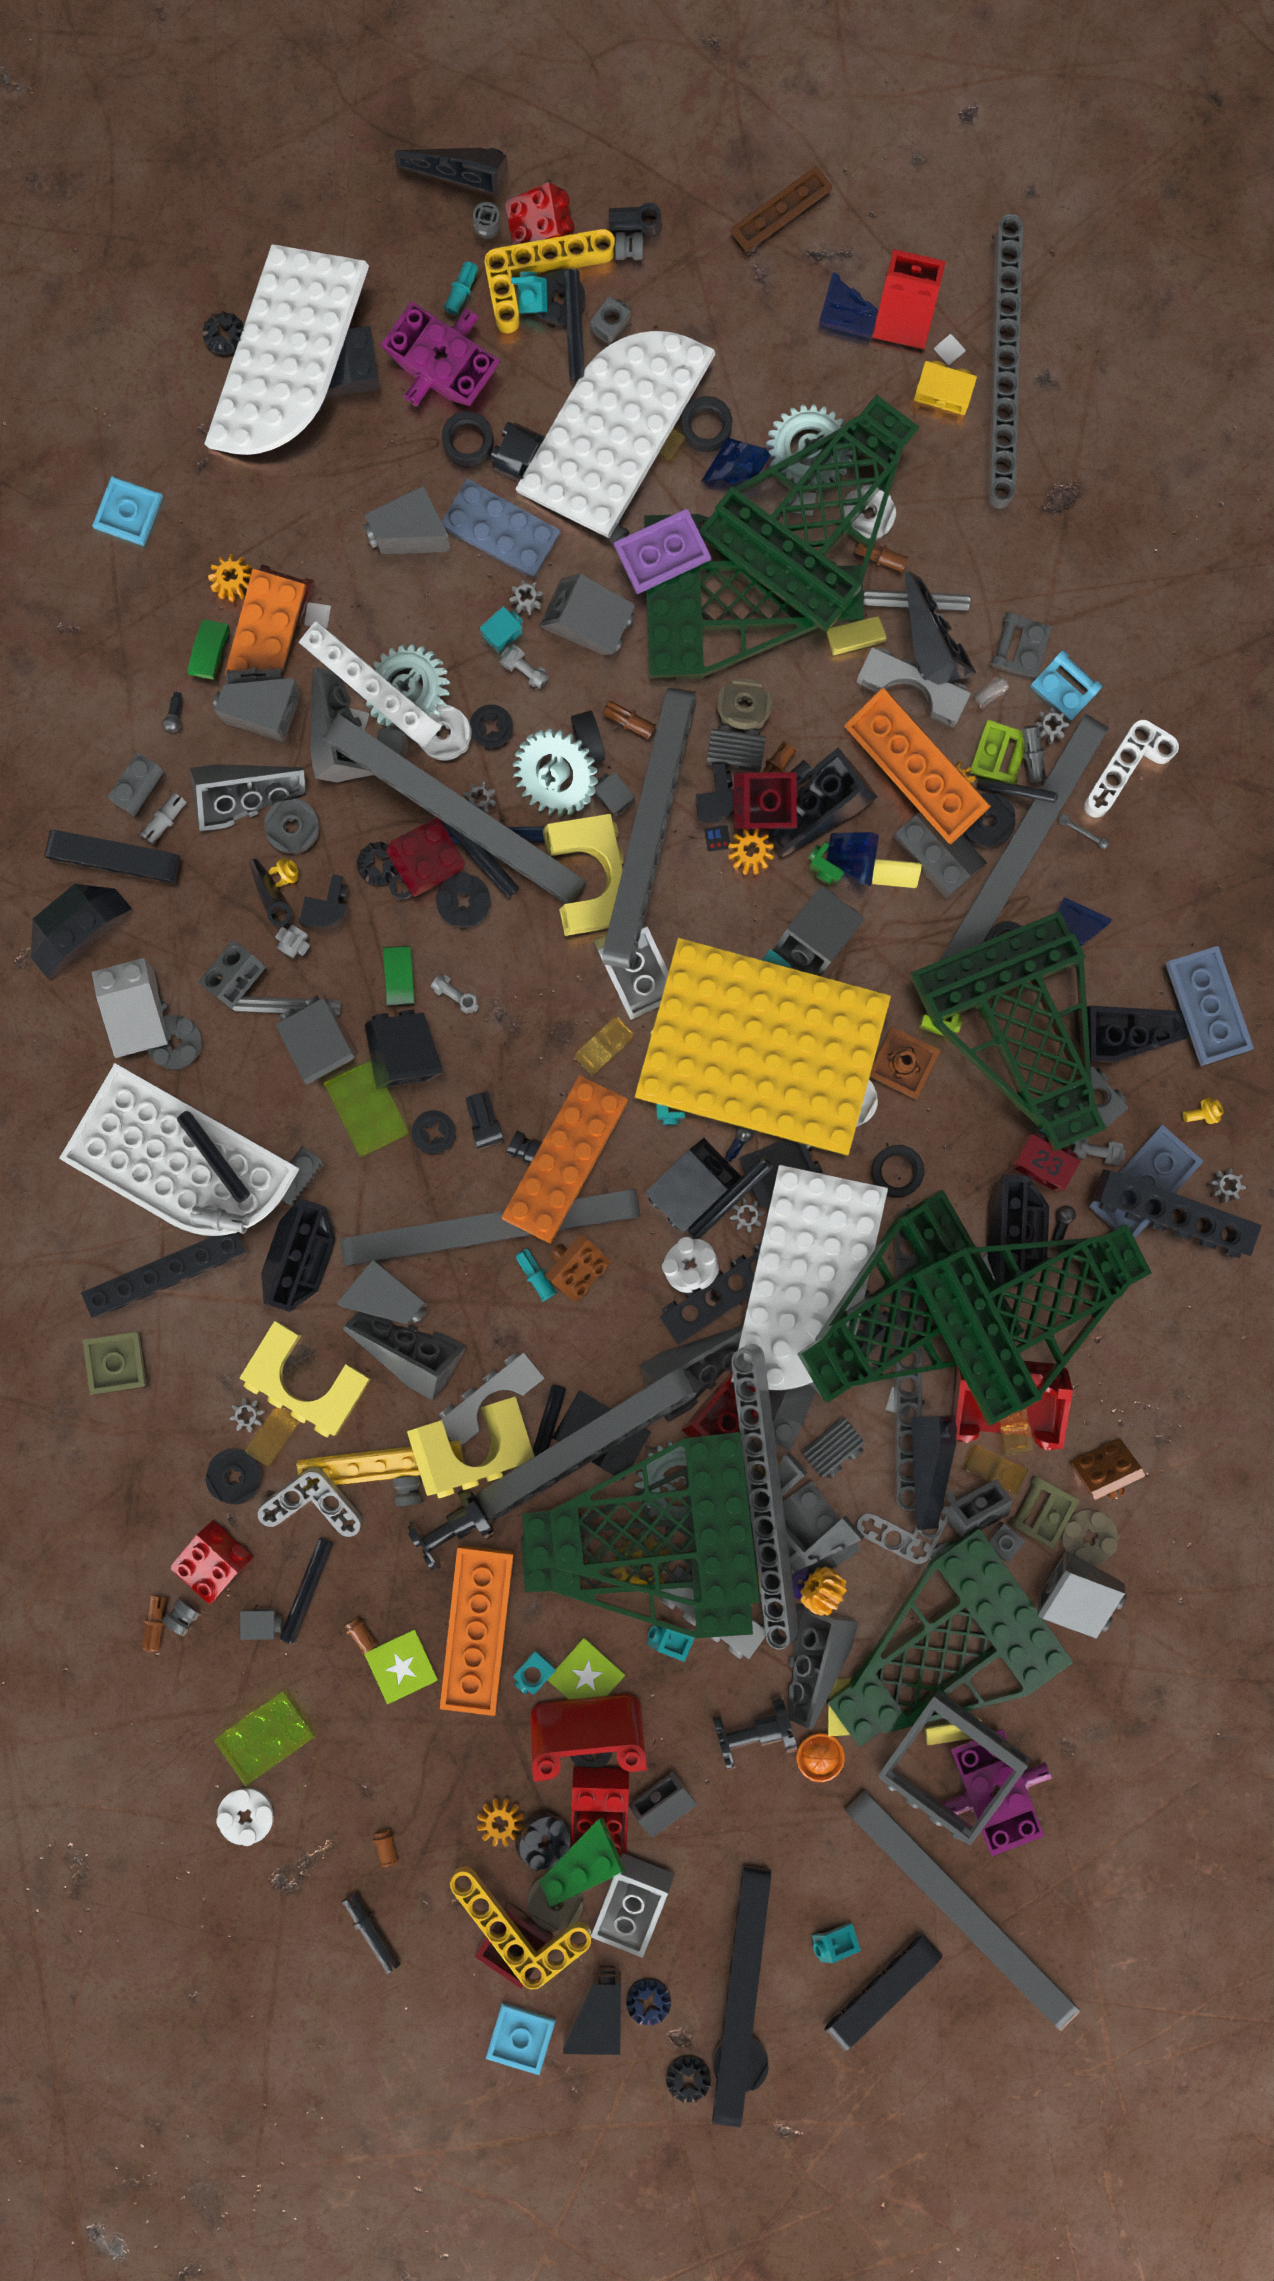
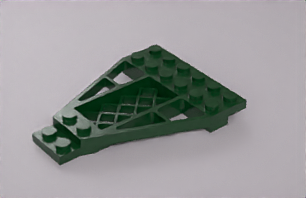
M876 394L861 414L846 422L842 428L735 488L732 486L715 506V511L700 528L699 533L710 545L827 633L861 590L902 450L919 431V426ZM825 448L798 483H793L780 473ZM850 449L853 461L838 463L836 451ZM833 455L834 463L825 464ZM872 466L874 477L859 479L858 467ZM854 468L855 480L840 481L839 469ZM835 470L836 482L821 484L820 472ZM816 476L817 484L808 485ZM773 477L788 488L790 492L776 510L769 515L742 493ZM872 484L862 497L860 486ZM856 486L858 498L842 500L841 488ZM837 488L839 500L823 502L822 490ZM882 490L884 494L871 538L867 539L851 525L875 495ZM818 491L819 503L804 504L803 492ZM799 497L800 505L791 506ZM855 505L845 518L843 506ZM840 507L841 519L825 520V508ZM820 509L822 521L806 523L805 511ZM801 511L802 524L787 525L786 513ZM781 517L783 518V524L779 522ZM838 526L828 539L826 527ZM823 528L824 540L809 542L807 529ZM803 530L805 541L792 531ZM845 534L850 535L867 548L858 580H855L826 558L828 553ZM814 547H821V549L817 551Z
M691 514L699 531V526L704 525L709 517ZM644 515V528L672 515ZM707 561L647 589L649 678L703 679L707 675L820 627L802 614L795 618L786 609L789 605L787 602L781 605L772 596L774 592L771 590L767 592L758 583V580L753 579L733 561ZM862 565L838 567L855 580H858ZM719 572L735 573L726 580ZM700 573H708V574L701 580V575H700ZM739 574L751 583L742 593L731 584ZM712 575L723 583V586L715 594L704 585ZM863 584L858 595L836 622L864 620ZM753 587L765 596L756 606L745 597ZM726 588L737 596L729 607L718 598ZM701 589L710 597L703 606L701 604ZM767 600L778 608L771 618L766 617L759 610ZM714 601L724 610L716 620L705 612ZM740 601L751 609L744 619H741L732 611ZM781 613H783V614H784L786 617H788V618H777V617H778ZM727 614H729L733 618L729 620H723ZM754 614H756V615H758L761 619H750V618H751ZM796 628L755 647L746 649L745 630ZM740 630L741 653L711 666H704L702 632Z
M1060 911L913 971L910 974L932 1024L1040 1129H1044L1054 1152L1107 1129L1095 1105L1094 1088L1091 1082L1084 969L1085 955L1075 933H1070ZM1074 966L1077 975L1078 1004L1058 1012L1043 978ZM1023 988L1037 994L1034 1005L1019 1000ZM1019 989L1016 998L1005 995ZM994 999L992 1006L990 1007L988 1001ZM998 999L1013 1004L1009 1016L994 1011ZM1039 1001L1041 1002L1043 1009L1038 1008ZM1017 1006L1031 1011L1027 1023L1013 1018ZM971 1008H978L992 1040L970 1049L943 1023V1020ZM1075 1011L1079 1012L1082 1062L1061 1017ZM1035 1013L1049 1019L1045 1030L1031 1025ZM996 1018L1006 1021L1003 1032ZM1010 1023L1025 1029L1020 1041L1006 1036ZM1051 1026H1052V1028H1053L1055 1034H1052V1033L1049 1032ZM1028 1031L1043 1036L1039 1048L1024 1043ZM1047 1038L1060 1043L1057 1056L1043 1050ZM1007 1043L1018 1046L1014 1057ZM990 1047L997 1048L1017 1093L981 1060L976 1053ZM1022 1048L1036 1054L1032 1066L1018 1061ZM1063 1051L1065 1053L1067 1060L1061 1058ZM1040 1056L1054 1061L1050 1073L1036 1068ZM1058 1063L1072 1068L1069 1080L1054 1075ZM1019 1068L1029 1071L1026 1083ZM1033 1074L1048 1079L1044 1091L1029 1086ZM1052 1081L1064 1085L1048 1093ZM1031 1093L1038 1095L1039 1097L1033 1099Z
M944 1190L936 1191L894 1220L816 1336V1341L797 1353L825 1402L832 1401L854 1386L958 1366L955 1360L942 1362L931 1344V1339L940 1334L941 1331L937 1323L931 1326L932 1319L934 1318L928 1306L926 1312L916 1310L918 1296H922L915 1280L913 1288L902 1286L913 1279L912 1274L959 1249L976 1247ZM901 1228L918 1256V1263L894 1278L881 1256ZM980 1253L970 1254L987 1290L996 1287V1281ZM876 1265L885 1281L884 1286L845 1311ZM901 1290L911 1293L909 1308L898 1305ZM893 1292L891 1303L881 1301V1299ZM996 1296L992 1297L994 1303L996 1300ZM1003 1296L1000 1310L1011 1313L1012 1309ZM879 1305L890 1308L887 1322L876 1320ZM871 1307L869 1318L859 1315ZM897 1310L908 1312L905 1327L894 1325ZM915 1314L925 1317L922 1332L912 1329ZM1001 1316L1006 1327H1008L1010 1318ZM857 1320L868 1322L865 1337L854 1335ZM1016 1321L1013 1335L1019 1336L1024 1330L1020 1323ZM875 1324L886 1327L883 1342L872 1339ZM893 1329L904 1332L901 1347L890 1344ZM911 1334L918 1335L917 1337L909 1341ZM855 1339L864 1342L863 1351H861ZM871 1344L882 1346L879 1361L868 1359ZM921 1346H923L932 1362L931 1365L882 1374ZM889 1348L896 1350L888 1356Z
M1124 1224L1098 1237L963 1248L912 1274L987 1424L993 1425L1007 1416L1020 1412L1043 1399L1042 1395L1115 1300L1122 1297L1130 1285L1152 1274L1130 1228L1127 1224ZM1057 1247L1059 1249L1058 1253L1023 1272L1020 1271L1011 1253L1012 1250ZM1001 1252L1011 1272L1010 1279L987 1290L970 1254ZM1064 1259L1062 1270L1051 1266ZM1071 1259L1079 1261L1081 1265L1079 1276L1068 1272ZM1042 1271L1039 1282L1029 1279V1277ZM1049 1271L1060 1275L1057 1288L1046 1285ZM1066 1278L1077 1281L1074 1294L1063 1291ZM1019 1283L1017 1294L1005 1291ZM1026 1283L1037 1287L1034 1301L1023 1297ZM1084 1284L1092 1286L1094 1290L1092 1301L1081 1297ZM1044 1290L1055 1293L1052 1307L1041 1304ZM996 1296L995 1303L992 1299V1297ZM1003 1296L1015 1300L1011 1313L1000 1310ZM1062 1296L1072 1299L1069 1313L1058 1310ZM1021 1302L1032 1306L1029 1320L1018 1316ZM1079 1302L1088 1305L1077 1311ZM1039 1308L1050 1312L1047 1326L1036 1322ZM1091 1314L1089 1321L1062 1354L1054 1334ZM1057 1315L1065 1317V1319L1054 1324ZM1001 1316L1010 1318L1008 1327H1006ZM1016 1321L1027 1324L1024 1339L1013 1335ZM1034 1327L1043 1330L1032 1336ZM1045 1340L1056 1363L1037 1387L1020 1353Z
M740 1432L683 1438L551 1510L522 1513L528 1570L555 1567L700 1609L760 1603ZM681 1446L684 1447L689 1480L688 1488L651 1492L649 1490L646 1465ZM642 1468L645 1488L642 1494L591 1499L593 1493ZM690 1495L691 1505L684 1501L680 1496ZM673 1497L664 1509L653 1501V1499ZM676 1499L689 1508L680 1521H677L666 1512ZM644 1501L636 1512L624 1504L627 1502ZM648 1502L661 1511L651 1525L638 1515ZM616 1504L608 1516L596 1507ZM620 1505L633 1515L624 1528L610 1518ZM588 1507L579 1519L578 1508ZM592 1508L605 1518L596 1531L582 1521ZM691 1512L693 1515L694 1533L682 1525ZM663 1515H666L677 1524L667 1537L654 1528ZM635 1518L648 1527L639 1541L626 1531ZM607 1521L620 1530V1533L611 1544L598 1534ZM580 1524L593 1534L584 1546H582ZM679 1527L692 1536L683 1550L670 1541V1538ZM651 1530L664 1540L655 1553L642 1544V1541ZM623 1533L636 1543L627 1556L614 1547V1544ZM594 1537H597L608 1546L599 1559L586 1550V1547ZM695 1540L697 1551L686 1552ZM666 1543L679 1552L658 1555ZM638 1546L651 1555L630 1558ZM610 1549L623 1558L602 1561ZM583 1553L586 1554L589 1558H591L594 1562L584 1563ZM696 1559L699 1568L702 1599L696 1601L660 1591L659 1563ZM651 1564L654 1568L656 1588L653 1589L602 1575L599 1573V1570Z
M683 1468L649 1485V1490L652 1491L681 1476L685 1477L687 1489L689 1486L687 1468ZM645 1488L640 1489L630 1495L642 1494L645 1491ZM690 1495L687 1496V1503L691 1505ZM610 1504L600 1510L604 1513H607L611 1511L616 1506V1504ZM646 1504L643 1508V1519L651 1525L654 1521L648 1518ZM595 1511L585 1516L582 1521L596 1531L600 1524L590 1525V1521L600 1516V1514ZM691 1512L682 1525H689V1530L694 1533L693 1515ZM671 1519L659 1520L654 1527L671 1526L664 1534L667 1537L677 1524ZM640 1521L632 1522L627 1529L643 1528L635 1537L638 1540L648 1527ZM626 1522V1523H617V1524H619L622 1528H624V1526H625L628 1522ZM580 1524L581 1533L588 1532L582 1538L583 1543L592 1533ZM605 1524L600 1530H615L614 1533L608 1538V1542H610L615 1537V1535L618 1532H620V1530L616 1528L613 1524ZM679 1527L677 1530L687 1538L679 1547L683 1549L692 1536ZM651 1530L650 1533L659 1540L651 1549L654 1552L664 1540ZM623 1533L622 1535L631 1542L623 1551L625 1555L636 1543ZM524 1535L521 1536L525 1593L552 1591L694 1638L753 1635L751 1604L711 1609L695 1607L696 1628L691 1630L655 1618L654 1595L649 1594L650 1616L595 1598L597 1594L635 1592L636 1590L618 1585L599 1586L602 1582L600 1580L594 1584L585 1576L555 1567L528 1570ZM695 1540L690 1545V1551H697ZM600 1541L603 1544L602 1547L594 1555L596 1558L605 1547L608 1548L602 1541ZM666 1543L665 1546L673 1553H679L670 1544ZM638 1546V1549H640L646 1556H651L644 1549ZM610 1549V1551H612V1552L618 1557L617 1560H618V1559H623V1558L620 1557L617 1553H615L612 1549ZM687 1559L682 1560L689 1567L679 1579L667 1569L672 1561H667L664 1566L659 1563L658 1566L661 1568L658 1572L659 1576L665 1571L675 1580L660 1582V1590L691 1588L694 1592V1600L700 1601L702 1599L699 1568L696 1559H691V1563ZM639 1564L636 1568L633 1565L629 1566L633 1571L625 1581H629L637 1573L647 1582L638 1585L656 1588L654 1583L655 1577L650 1581L639 1571L643 1564ZM613 1568L602 1569L605 1572L604 1575L617 1578L611 1573ZM692 1569L693 1580H683ZM580 1577L591 1587L581 1588Z
M978 1527L974 1528L957 1542L951 1541L930 1556V1562L864 1665L856 1671L849 1684L827 1699V1703L859 1747L881 1731L886 1734L912 1727L938 1690L947 1695L959 1685L966 1684L976 1699L958 1705L966 1711H972L1028 1696L1073 1663L1044 1619L1037 1616L1038 1611ZM938 1569L957 1595V1598L926 1620L914 1602L933 1572ZM910 1608H912L922 1624L883 1651ZM955 1614L967 1616L964 1630L951 1628L952 1618ZM972 1618L983 1633L970 1631ZM946 1621L945 1627H940ZM930 1632H944L942 1647L928 1645ZM950 1633L963 1635L961 1649L948 1648ZM969 1636L982 1638L980 1652L967 1650ZM924 1637V1639H923V1644L917 1643L919 1640H921V1639ZM989 1640L992 1646L986 1650L987 1642ZM908 1648L922 1649L919 1663L906 1661ZM927 1650L941 1652L938 1666L925 1664ZM946 1653L960 1655L958 1668L944 1667ZM901 1654L900 1660H895ZM965 1656L976 1657L964 1666ZM996 1658H1001L1020 1684V1687L981 1698L971 1684L970 1679ZM886 1664L899 1665L897 1679L883 1678ZM905 1666L918 1668L916 1682L902 1680ZM924 1669L937 1671L935 1685L922 1683ZM943 1672L954 1673L941 1683ZM883 1683L896 1685L894 1698ZM901 1686L915 1688L913 1701L899 1700ZM920 1688L931 1690L919 1699ZM898 1705L909 1707L902 1711ZM934 1711L927 1722L944 1717Z

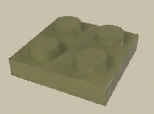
M139 1332L82 1340L90 1395L147 1386Z

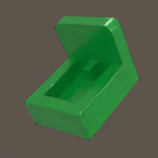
M825 841L822 847L816 845L808 859L812 862L809 868L817 873L816 877L827 885L833 883L837 886L844 871L822 858L830 845Z

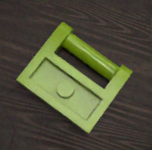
M987 720L969 773L987 779L1017 784L1018 778L1016 777L1023 759V752L1025 751L1022 731ZM1009 739H1013L1017 742L1007 773L1005 774L999 772Z

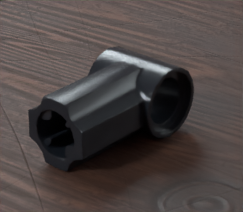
M644 203L640 207L609 208V231L612 234H616V232H643L646 236H654L662 229L661 211L654 203ZM647 216L656 217V220L652 223L643 221Z
M488 1091L466 1097L477 1149L480 1150L505 1143L499 1121L495 1118Z

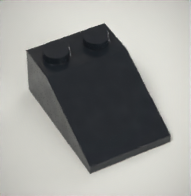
M371 326L348 329L325 397L381 389Z
M579 1390L552 1438L560 1442L612 1408ZM644 1428L591 1462L615 1476L634 1464L651 1431Z

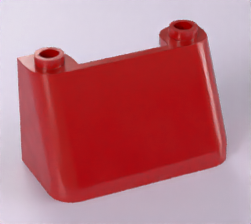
M1024 1361L1037 1387L1055 1365L1053 1363ZM957 1366L953 1410L957 1426L956 1440L970 1443L979 1438V1433L982 1431L1034 1436L1035 1442L1044 1450L1063 1449L1073 1393L1067 1368L1064 1367L1042 1395L1043 1399L1020 1412L1007 1416L993 1425H988Z
M632 1694L542 1702L535 1705L531 1710L530 1729L534 1782L555 1778L560 1772V1757L617 1751V1760L622 1769L630 1772L647 1770L642 1709L640 1701Z

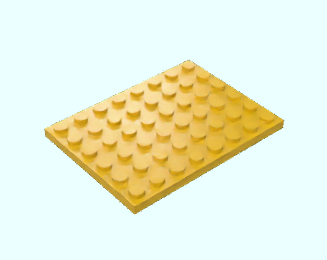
M678 938L635 1098L848 1156L891 996Z

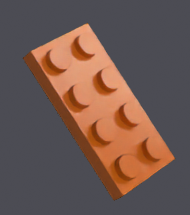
M252 570L226 671L247 670L253 666H257L258 669L281 667L284 671L306 584L260 570Z

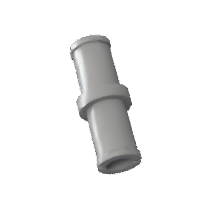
M175 792L172 793L160 810H156L153 813L154 818L139 834L143 839H146L153 831L154 833L147 841L151 845L155 844L167 827L170 828L174 824L172 820L184 805L187 804L181 797L177 804L173 806L179 798V795Z
M195 1205L192 1211L196 1212V1214H190L191 1223L212 1226L214 1230L218 1231L226 1229L244 1234L247 1228L243 1227V1225L249 1226L248 1216L227 1213L225 1209L221 1208L212 1210Z

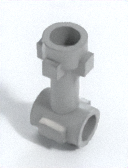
M512 644L510 648L507 647L501 654L500 664L509 671H513L516 667L530 678L528 683L532 687L537 686L540 689L549 678L546 670L541 666L535 669L522 658L525 653L516 645Z
M438 974L430 986L434 989L435 994L438 996L442 993L446 994L461 1005L460 1010L465 1014L476 1012L479 1009L478 997L472 992L470 994L462 993L449 984L451 978L446 975Z
M1088 1138L1074 1143L1072 1149L1078 1155L1077 1158L1085 1159L1086 1154L1104 1157L1105 1164L1121 1166L1126 1154V1150H1124L1125 1144L1108 1142V1146L1105 1147L1088 1144Z

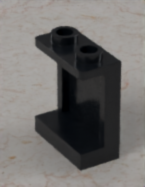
M783 1139L753 1153L739 1157L738 1160L744 1174L761 1158H766L773 1166L772 1170L751 1189L758 1202L759 1209L771 1204L779 1165L824 1174L818 1160L813 1162L809 1152L813 1150L812 1146Z

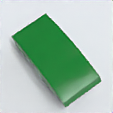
M206 619L202 620L189 661V675L215 679L223 660L221 651L230 632L228 624Z
M410 945L382 947L386 1005L414 1004Z

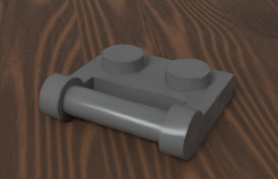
M1007 612L1003 619L1005 626L996 656L992 657L990 665L997 669L1036 680L1052 626ZM1015 627L1023 630L1012 662L1007 660L1006 657Z

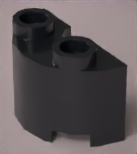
M507 422L502 432L504 439L501 446L496 445L494 447L490 460L494 462V472L519 483L524 478L523 475L545 436L516 422L514 424Z

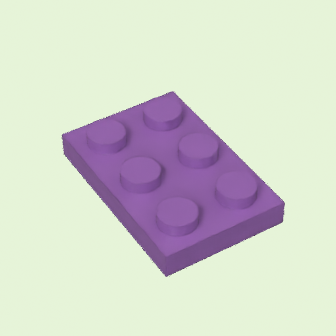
M688 508L614 542V548L637 594L711 560L708 549Z

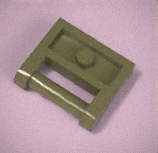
M1034 1476L1031 1482L1033 1486L1015 1518L1012 1517L1009 1525L1054 1549L1080 1500ZM1042 1490L1050 1494L1031 1528L1025 1522Z

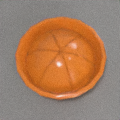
M815 1733L809 1735L801 1742L798 1747L796 1760L798 1768L805 1777L812 1781L825 1782L832 1780L841 1772L845 1762V1753L843 1746L837 1738L828 1736L826 1733Z

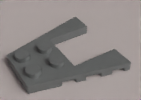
M790 1452L782 1458L778 1466L782 1496L808 1473ZM762 1492V1498L766 1502H770L767 1493ZM845 1515L807 1550L786 1526L791 1573L793 1574L831 1554L841 1551L845 1547L859 1542L865 1536ZM764 1519L765 1525L769 1529H773L772 1523ZM752 1530V1539H753V1548H754V1556H755V1565H756V1570H757V1562H756V1554H755V1546H754V1538H753V1530ZM768 1546L769 1553L772 1556H776V1551ZM771 1574L772 1580L774 1582L779 1581V1578L776 1575Z

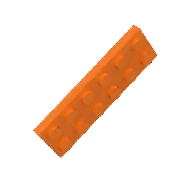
M882 688L844 725L949 844H952L991 807L986 799L885 688Z
M579 1075L505 1209L502 1220L551 1244L628 1104V1099Z
M458 1545L440 1709L491 1716L496 1714L514 1557L513 1551Z

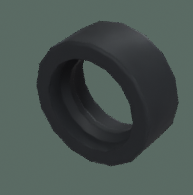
M703 396L695 398L686 406L682 415L681 430L683 438L689 446L698 451L711 452L718 450L726 444L731 435L733 419L730 409L723 401L716 397ZM704 409L713 410L718 413L723 422L721 432L716 437L710 439L700 438L695 435L691 428V419L695 413Z
M462 411L455 413L447 420L442 430V442L445 453L452 462L460 466L472 467L479 465L489 457L493 450L494 438L490 423L484 416L476 412ZM465 424L477 426L484 436L481 448L470 454L457 451L452 443V434L455 429Z
M592 710L572 715L571 723L576 741H582L581 749H589L587 757H593L595 760L593 763L604 761V747Z
M892 1145L883 1149L874 1158L871 1167V1177L874 1184L888 1188L887 1196L893 1198L904 1197L915 1192L921 1185L925 1175L924 1163L920 1155L912 1148L904 1145ZM893 1155H901L911 1161L914 1167V1175L908 1185L893 1187L884 1181L882 1166L887 1158Z

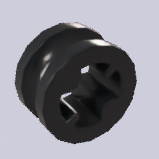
M400 874L395 875L389 883L391 894L398 900L410 898L412 894L409 889L406 893H403V891H401V894L396 892L398 888L395 884L398 881L403 883V879Z

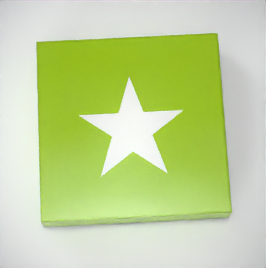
M416 1629L364 1653L387 1704L439 1680Z
M584 1637L559 1664L548 1681L568 1700L608 1696L625 1677V1673Z

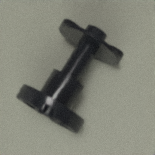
M462 1489L457 1492L463 1505L446 1515L447 1522L424 1536L414 1521H411L410 1526H408L409 1537L416 1547L422 1546L423 1558L431 1571L435 1568H441L440 1562L433 1550L454 1536L462 1539L476 1529L479 1530L485 1539L496 1534L493 1525L489 1526L484 1511L475 1495L469 1489Z
M782 1696L771 1699L774 1714L754 1719L755 1725L725 1733L721 1715L712 1717L727 1771L736 1769L731 1750L756 1742H760L761 1747L783 1741L787 1754L798 1752Z

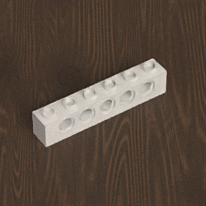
M315 621L300 639L299 643L423 747H426L442 727L318 622Z

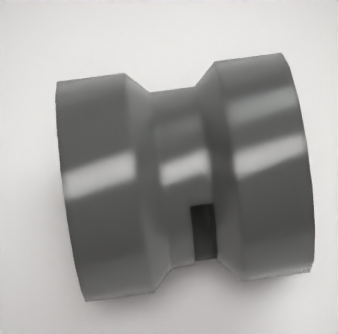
M483 202L475 207L473 221L476 233L485 239L495 237L501 229L498 208L490 202Z
M616 232V260H624L626 257H632L634 260H643V232H635L633 235ZM629 241H632V252H629Z
M420 1475L392 1478L393 1487L397 1492L394 1498L395 1506L423 1503L422 1494L418 1489Z
M179 1597L174 1603L172 1612L167 1613L162 1622L172 1631L184 1637L189 1631L190 1623L196 1621L201 1612L193 1604Z

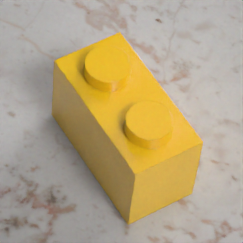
M925 361L914 401L965 416L977 376L972 375L966 369L959 368L955 370L948 368L939 361Z

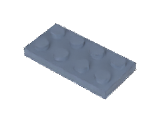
M466 479L442 520L446 531L532 579L536 578L561 534V530L469 479Z
M1219 946L1165 963L1200 1066L1254 1049Z
M1160 1125L1118 1173L1176 1193L1204 1161L1164 1125ZM1128 1190L1122 1193L1121 1200L1123 1204L1128 1203L1130 1200ZM1153 1199L1147 1203L1148 1213L1153 1212L1155 1209ZM1092 1201L1088 1206L1113 1229L1127 1224L1134 1238L1150 1222L1141 1218L1140 1223L1124 1217L1126 1212L1116 1209L1115 1214L1099 1208L1100 1203Z

